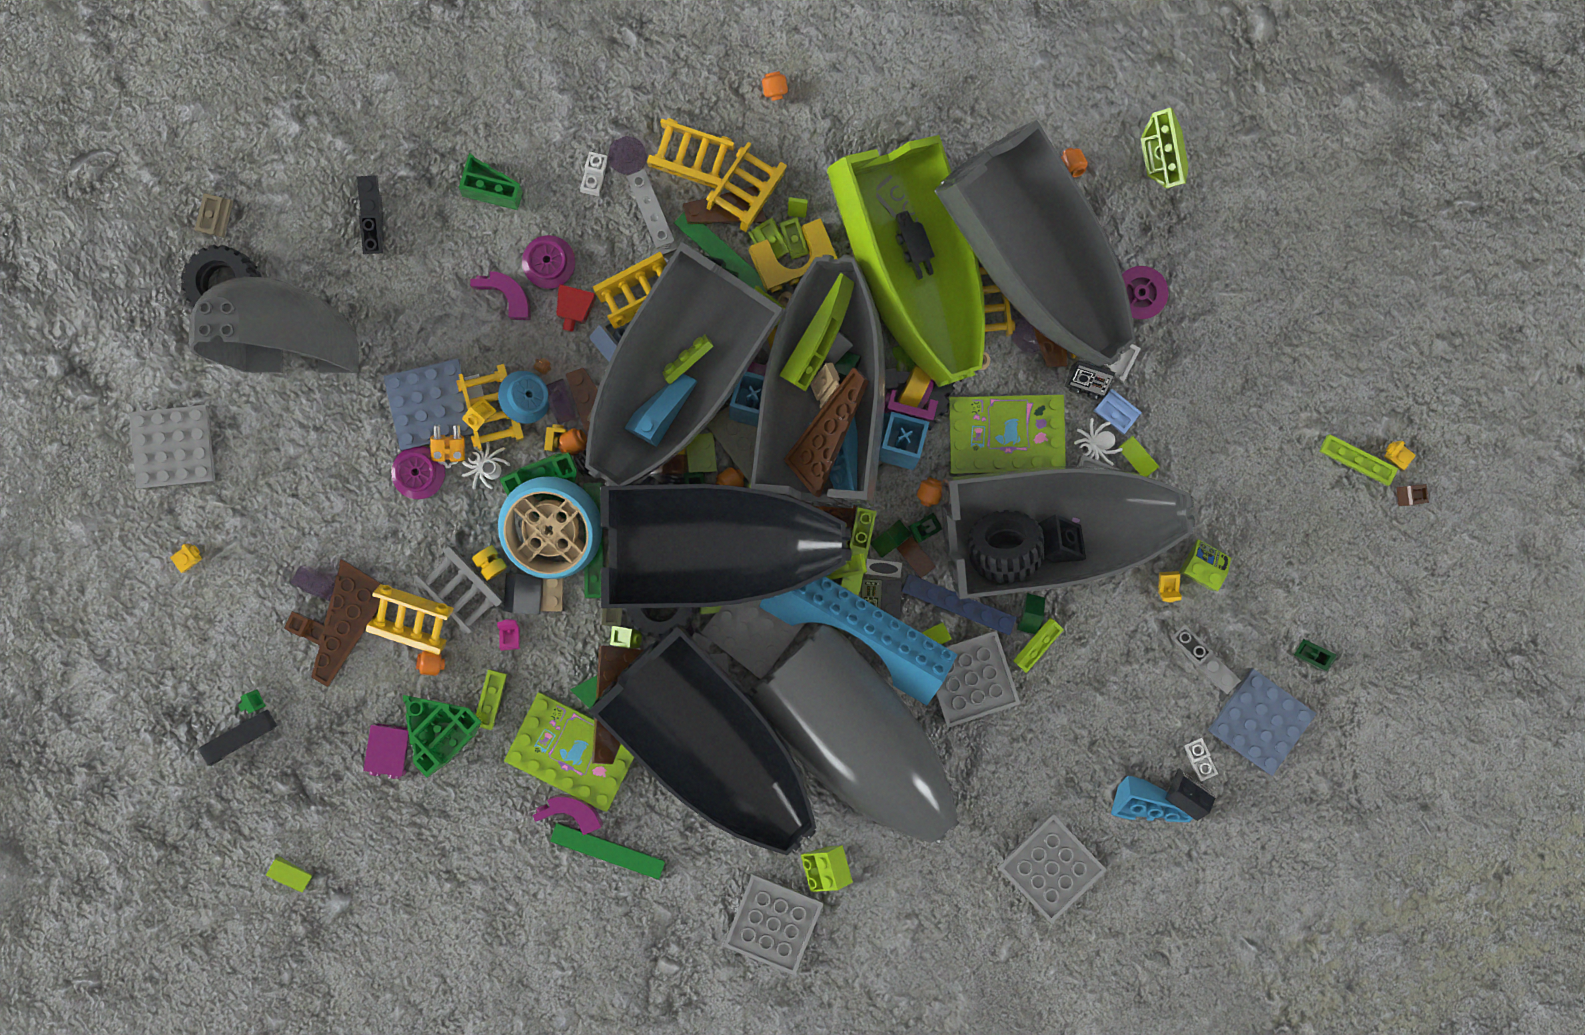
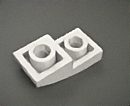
M589 152L580 192L595 196L600 195L608 156Z
M1202 738L1184 746L1199 782L1218 774Z

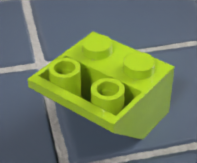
M843 845L828 846L801 854L811 892L836 891L853 883Z

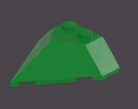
M570 452L557 453L518 468L501 477L500 482L508 496L522 483L539 477H558L575 483L577 468ZM533 494L539 502L543 500L565 501V499L552 494ZM532 511L534 515L540 518L537 512ZM559 512L562 518H567L565 513Z
M402 695L407 713L405 715L414 755L412 756L413 764L428 778L448 764L476 735L482 721L467 707Z

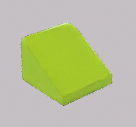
M790 197L788 201V216L806 218L808 200Z

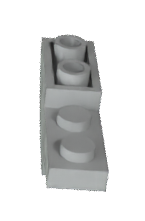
M1186 625L1171 637L1196 667L1226 695L1241 681Z

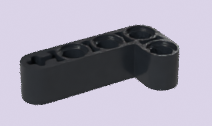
M265 710L202 745L198 750L207 766H211L224 759L230 753L277 727V724L269 710Z

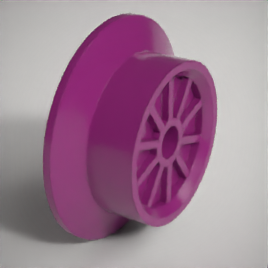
M552 235L538 237L529 243L523 253V271L526 277L536 286L546 289L557 288L559 284H565L574 272V252L570 245L559 237Z
M1135 266L1122 273L1132 318L1148 319L1161 312L1168 300V286L1164 277L1157 270L1148 266Z
M419 446L406 449L393 462L392 480L396 489L404 496L411 499H426L434 495L441 488L445 479V466L431 460L430 448Z

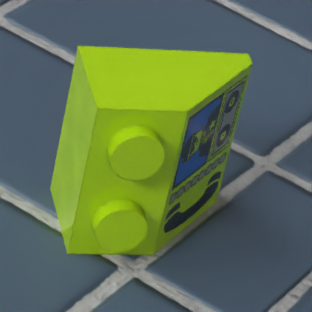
M1197 539L1179 573L1211 591L1218 592L1228 575L1231 557Z

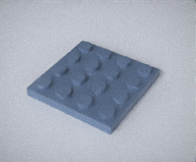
M459 359L383 376L400 451L430 445V437L434 435L435 424L440 425L441 435H445V437L454 435L453 426L455 424L456 428L457 424L460 425V435L468 436L474 434L473 429L462 420L468 409L463 391L459 392L456 380H460L458 374H463Z
M1251 668L1207 731L1263 771L1273 776L1316 713L1258 671Z

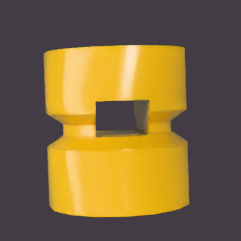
M493 545L486 547L472 557L475 565L482 568L481 573L486 581L508 568L503 559L497 557L499 553Z

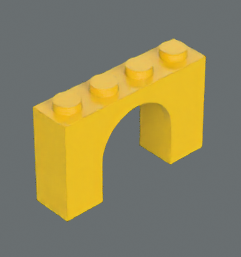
M821 218L804 224L801 228L809 248V260L801 268L789 269L782 266L777 261L768 239L749 247V253L766 292L771 290L774 293L783 289L782 286L789 283V286L799 283V279L804 276L815 257L832 255L834 259H837Z

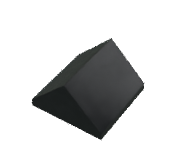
M506 573L503 611L540 614L543 578L530 574Z

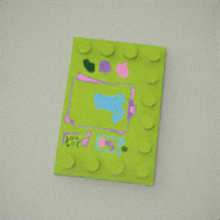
M1064 395L949 397L950 474L995 473L1039 467L1066 466Z
M538 692L504 762L607 813L634 756L621 744L612 765L593 764L592 752L595 719Z

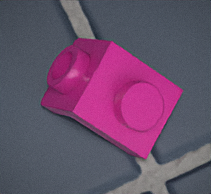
M505 619L502 622H497L500 650L520 649V627L517 621Z

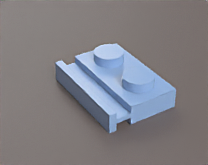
M1110 389L1093 410L1106 422H1111L1110 425L1123 435L1142 413L1113 389Z

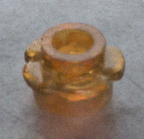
M545 358L535 359L533 367L538 372L546 375L548 371H551V363Z

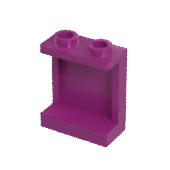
M892 389L890 394L887 393L885 396V412L887 413L895 412L927 421L929 424L934 420L938 404L936 400L930 399L926 409L923 410L894 402L896 390Z
M381 723L371 724L363 771L369 772V775L372 776L387 774L388 778L400 779V777L404 776L407 771L404 769L409 744L408 728Z

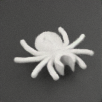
M1091 418L1089 424L1090 435L1081 429H1077V432L1082 433L1087 438L1077 440L1074 444L1077 445L1085 442L1080 446V448L1086 446L1089 449L1088 452L1083 453L1084 455H1089L1091 458L1095 455L1096 460L1099 459L1100 455L1108 464L1113 466L1114 463L1108 460L1104 454H1115L1123 449L1106 451L1115 444V436L1109 431L1099 433L1104 427L1110 425L1111 422L1108 421L1102 424L1095 431L1094 435V419Z
M486 442L485 456L483 451L478 450V447H473L481 456L477 452H472L477 456L476 461H471L468 458L472 465L462 461L463 465L474 469L462 474V477H467L477 472L473 481L472 488L474 490L476 489L479 474L484 485L493 489V486L487 483L483 475L491 480L497 479L501 475V467L494 461L503 462L510 466V463L504 459L492 458L497 453L504 451L505 448L497 449L489 455L490 444Z

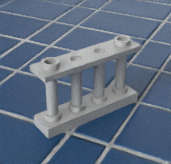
M645 169L626 176L657 251L661 252L663 256L676 251L675 241Z
M448 546L443 551L446 554L445 560L426 579L423 576H417L415 579L419 582L417 584L418 587L424 592L427 591L438 603H444L449 607H453L454 610L451 616L458 622L457 627L463 633L471 634L475 631L471 625L490 606H501L504 603V599L453 546ZM455 564L460 569L459 573L438 592L431 584L450 565ZM464 578H469L473 582L472 587L451 606L445 597ZM477 592H482L486 596L485 601L465 620L458 611Z

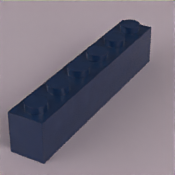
M908 573L901 588V592L1007 635L1011 634L1017 617L973 599H959L955 592Z

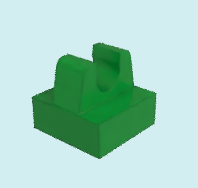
M258 689L240 696L242 703L238 704L241 712L247 710L248 714L266 707Z

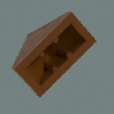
M1427 484L1396 487L1398 506L1429 503Z

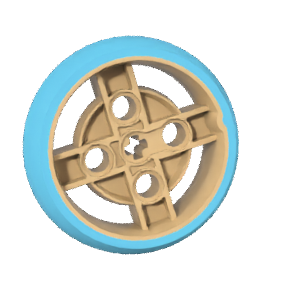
M558 477L534 478L516 487L506 498L498 519L499 538L509 559L524 572L545 579L565 578L585 568L595 557L602 538L601 516L593 499L575 483ZM533 494H552L565 499V501L543 500L539 502ZM532 511L537 512L540 518H536ZM559 512L565 513L567 518H562ZM578 512L583 518L586 527L587 537L585 544L578 538L579 522L576 516ZM515 513L523 518L521 531L524 543L521 542L516 531ZM534 538L540 539L541 544L536 543ZM561 538L566 539L568 544L562 543ZM536 555H562L566 561H549Z

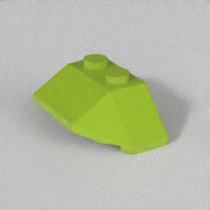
M1171 107L1152 113L1150 121L1140 138L1147 176L1166 189L1186 184L1189 166L1182 128Z

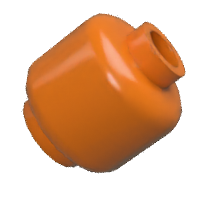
M780 71L765 74V78L762 79L764 96L767 98L771 97L772 101L783 99V95L788 93L786 76L780 74Z
M1068 148L1063 151L1061 159L1072 177L1075 178L1084 174L1088 162L1082 150Z
M572 428L560 435L558 447L562 453L570 452L571 456H574L586 449L587 436L582 430Z
M729 467L717 475V482L715 484L744 487L743 479L745 476L740 469L736 470Z
M931 477L921 481L916 496L921 500L920 503L922 505L931 507L940 503L942 498V482Z
M423 650L421 654H418L416 669H419L420 674L437 676L440 670H444L445 659L442 658L441 653L436 655Z

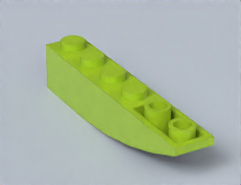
M842 273L839 274L779 375L804 391L807 390L825 360L838 334L851 298L854 282Z
M858 508L849 548L851 549V556L863 553L866 563L877 511ZM863 574L842 577L840 586L859 596Z

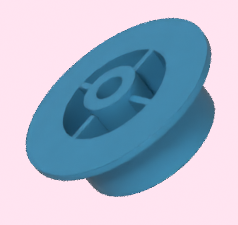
M516 371L509 374L501 382L498 400L503 412L510 419L518 423L530 424L540 420L547 413L550 406V393L544 381L536 374L528 371Z

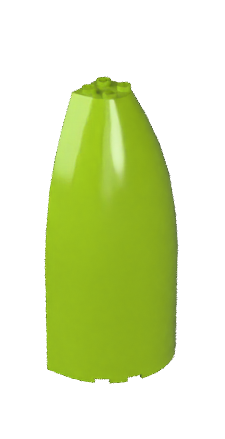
M940 135L909 141L891 153L879 156L877 149L844 156L827 168L828 178L855 260L861 266L871 290L876 309L901 348L937 383L938 387L974 376V371L982 369L985 342L984 294L977 256L935 192V188L941 185L940 182L952 173ZM891 175L893 178L877 191V186ZM894 186H899L895 188L892 192L895 198L900 199L905 194V197L901 201H895L891 198L890 192ZM876 193L884 199L896 214L903 212V204L907 200L909 201L905 205V210H908L909 213L915 212L914 215L910 216L914 223L916 218H918L917 221L923 224L935 255L930 260L934 271L933 275L929 276L923 263H920L919 266L923 278L918 280L912 267L909 268L908 263H905L902 256L904 252L901 245H898L895 237L898 230L897 221L878 200Z

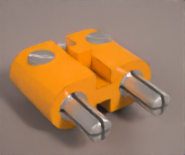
M435 424L434 435L430 437L431 460L445 465V468H451V465L465 460L464 436L460 435V425L458 424L457 428L456 424L453 426L454 435H450V437L441 435L440 425ZM445 460H450L451 463L448 465Z

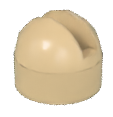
M789 291L781 293L778 297V303L786 307L788 302L785 301V298L790 300L793 294Z

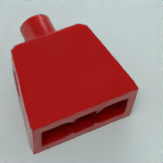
M559 284L556 315L561 319H565L562 330L573 332L576 322L586 323L597 298L595 293Z

